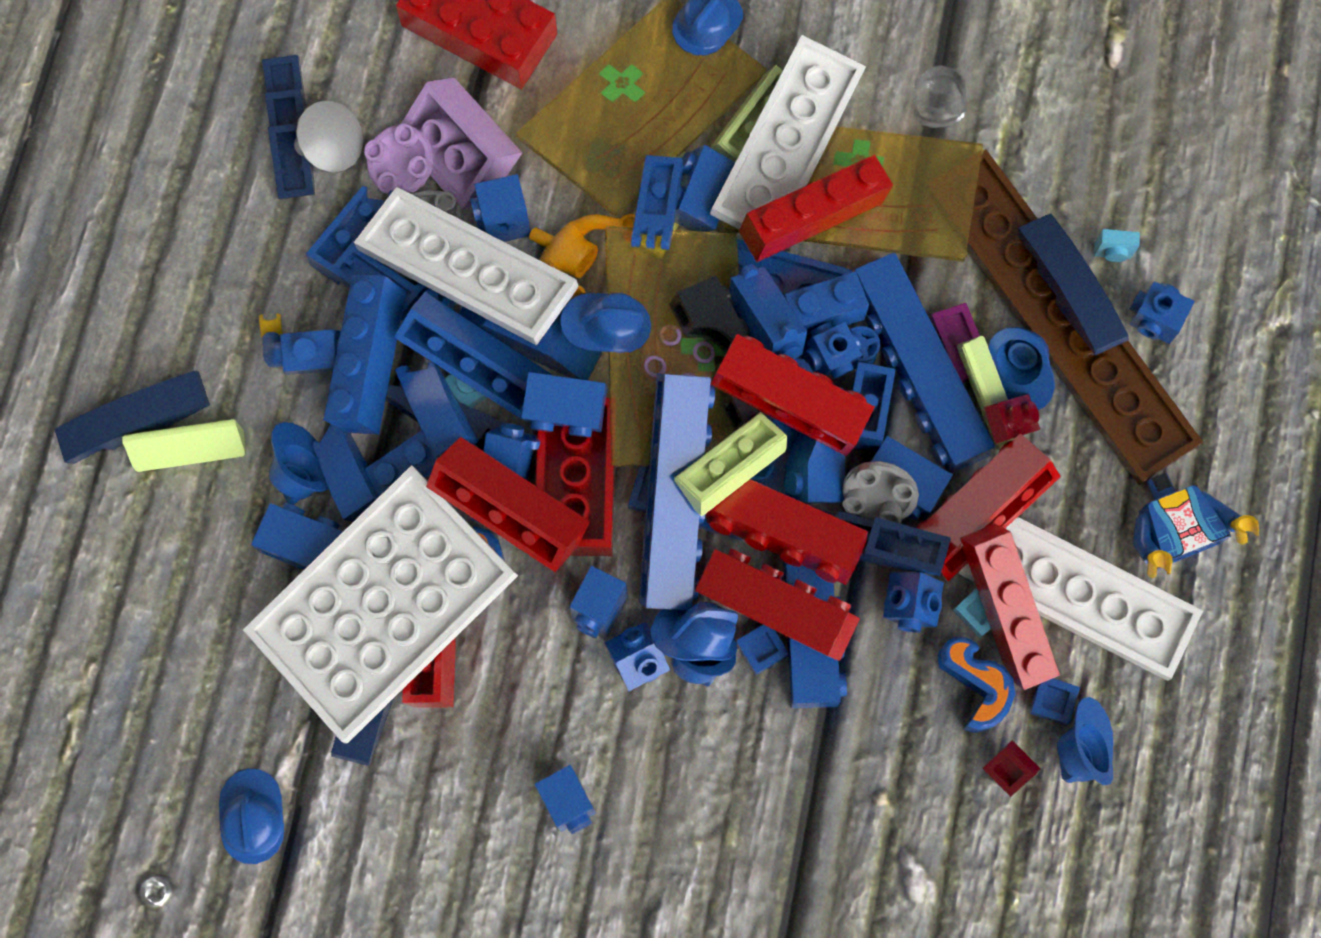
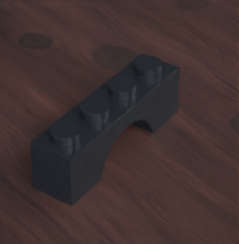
M717 275L678 291L669 303L685 337H698L709 340L720 347L725 354L736 334L742 337L750 336L746 322L738 317L732 306L733 300L729 289L725 285H721ZM729 394L720 403L734 432L761 412ZM763 413L770 421H772V420L775 419V418H773V417H771V416H769V415Z

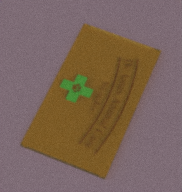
M662 0L516 132L515 137L520 142L525 144L615 217L639 195L646 155L678 158L767 71V68L729 39L717 52L706 56L693 55L684 51L676 43L672 34L675 17L684 6L678 0Z
M836 127L807 185L875 154L893 183V187L881 205L812 236L803 242L965 262V258L968 255L966 250L981 156L984 153L983 144ZM724 222V231L739 233L738 228Z
M606 226L607 294L623 293L636 299L645 307L651 321L649 338L642 347L633 352H608L611 465L618 467L650 465L657 377L647 374L644 367L647 358L650 356L661 357L666 363L664 374L682 375L684 373H692L696 376L710 377L712 382L726 354L720 347L709 340L698 337H685L669 303L678 291L717 275L721 285H725L728 289L730 288L731 278L739 275L736 233L673 230L670 249L663 250L661 249L662 236H657L654 249L646 248L647 235L643 234L640 247H632L633 228ZM679 328L682 337L677 345L670 346L663 343L664 340L668 342L676 341L678 337L676 330ZM708 342L712 345L715 355L711 362L700 363L694 358L693 349L697 343ZM702 345L698 347L697 355L701 359H708L711 356V351L707 346ZM656 359L651 360L648 363L649 371L652 373L661 372L662 363ZM716 387L714 406L712 409L708 408L707 424H711L712 439L710 446L705 447V454L735 432L720 405L727 396V393Z

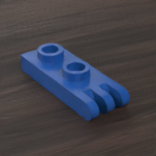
M646 155L631 238L632 247H640L643 234L647 235L646 248L654 249L657 236H662L661 249H670L683 172L682 158Z

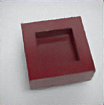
M1011 740L982 769L1011 797L1031 780L1041 768Z

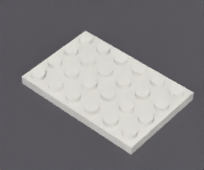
M412 465L243 629L343 743H348L518 576L448 501L426 487L427 479Z

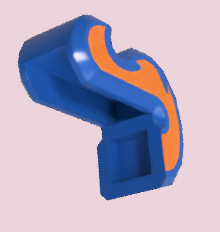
M962 636L954 637L948 640L938 652L939 668L983 697L963 730L972 733L987 731L1001 722L1010 711L1016 695L1014 679L1003 665L993 660H975L973 655L979 650L976 642Z

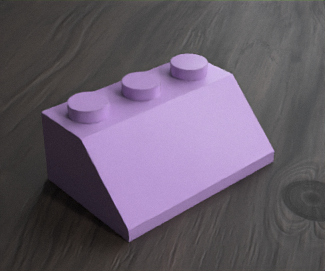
M455 78L426 82L401 123L409 124L424 133L431 143L434 156L430 176L443 191L454 195L462 210H466L471 206L470 199L477 197L474 184L506 177L522 154L521 150Z

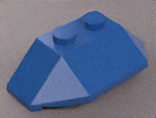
M462 307L459 312L461 316L526 358L570 378L589 381L602 355V351L580 349L567 341L561 330L560 318L562 311L537 345L465 307Z

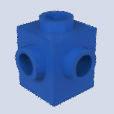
M1154 281L1146 292L1139 290L1129 310L1135 312L1129 325L1137 328V331L1147 338H1158L1170 344L1179 334L1195 301L1180 294L1179 290L1172 285L1159 284Z
M828 322L810 332L812 338L805 343L803 354L805 361L810 365L813 372H818L825 376L832 374L833 378L837 379L854 370L852 363L862 356L860 351L861 344L856 333L849 330L846 322L835 327L832 326L831 322Z
M921 572L890 573L883 618L898 623L897 629L906 632L920 633L921 627H937L939 612L942 607L941 599L944 582Z
M646 622L636 627H630L622 634L604 642L628 691L646 682H651L658 678V676L670 671L664 657L665 654L657 649L651 640L650 628Z

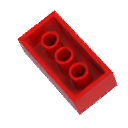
M399 0L396 4L402 27L521 90L558 34L555 13L530 0Z
M606 398L601 432L592 431L591 437L568 434L569 427L555 425L553 432L538 430L540 446L537 449L536 486L590 521L579 546L570 556L613 557L617 414L615 398Z

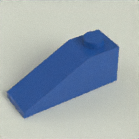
M798 432L785 465L784 489L786 495L805 504L843 503L844 495L842 488L845 479V455Z

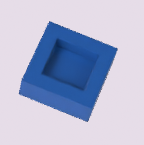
M765 625L736 640L738 648L755 676L789 657V653L776 631Z
M1054 678L1038 684L1029 714L1064 726L1069 725L1080 687Z

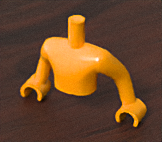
M601 214L587 215L568 222L555 236L534 227L529 234V239L545 247L539 258L540 261L563 273L581 278L590 269L598 254L597 245L587 241L584 236L595 229H606L621 232L623 240L631 243L632 232L629 229L634 226L635 214L624 215L621 219ZM579 286L570 300L581 294H586L584 288Z

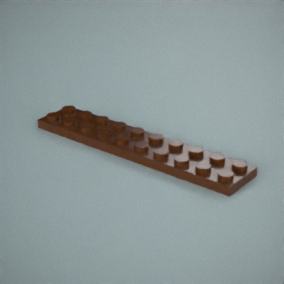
M987 149L926 185V194L1026 330L1036 332L1045 340L1049 348L1050 364L1138 485L1147 481L1203 443L1200 436L1129 341H1125L1095 355L1057 307L1056 295L1038 273L1036 259L1018 238V228L1038 218Z

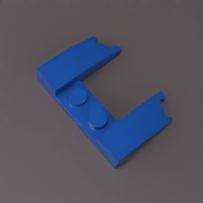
M365 186L360 188L306 253L310 266L338 285L342 283L350 288L352 275H377L388 277L405 290L406 296L400 326L410 309L424 292L451 309L456 305V302L420 283L416 286L381 262L356 248L354 241L385 202L384 200L367 198L368 188Z
M428 362L426 370L410 372V367L400 366L395 369L407 400L422 430L370 466L364 460L351 433H346L332 424L320 442L314 441L313 447L322 474L344 520L354 522L411 465L426 478L431 474L435 461L460 437L473 445L479 442L438 365Z

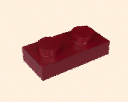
M1029 394L984 407L995 444L1016 438L1020 433L1025 435L1040 430L1038 424L1039 411L1035 403L1031 401Z

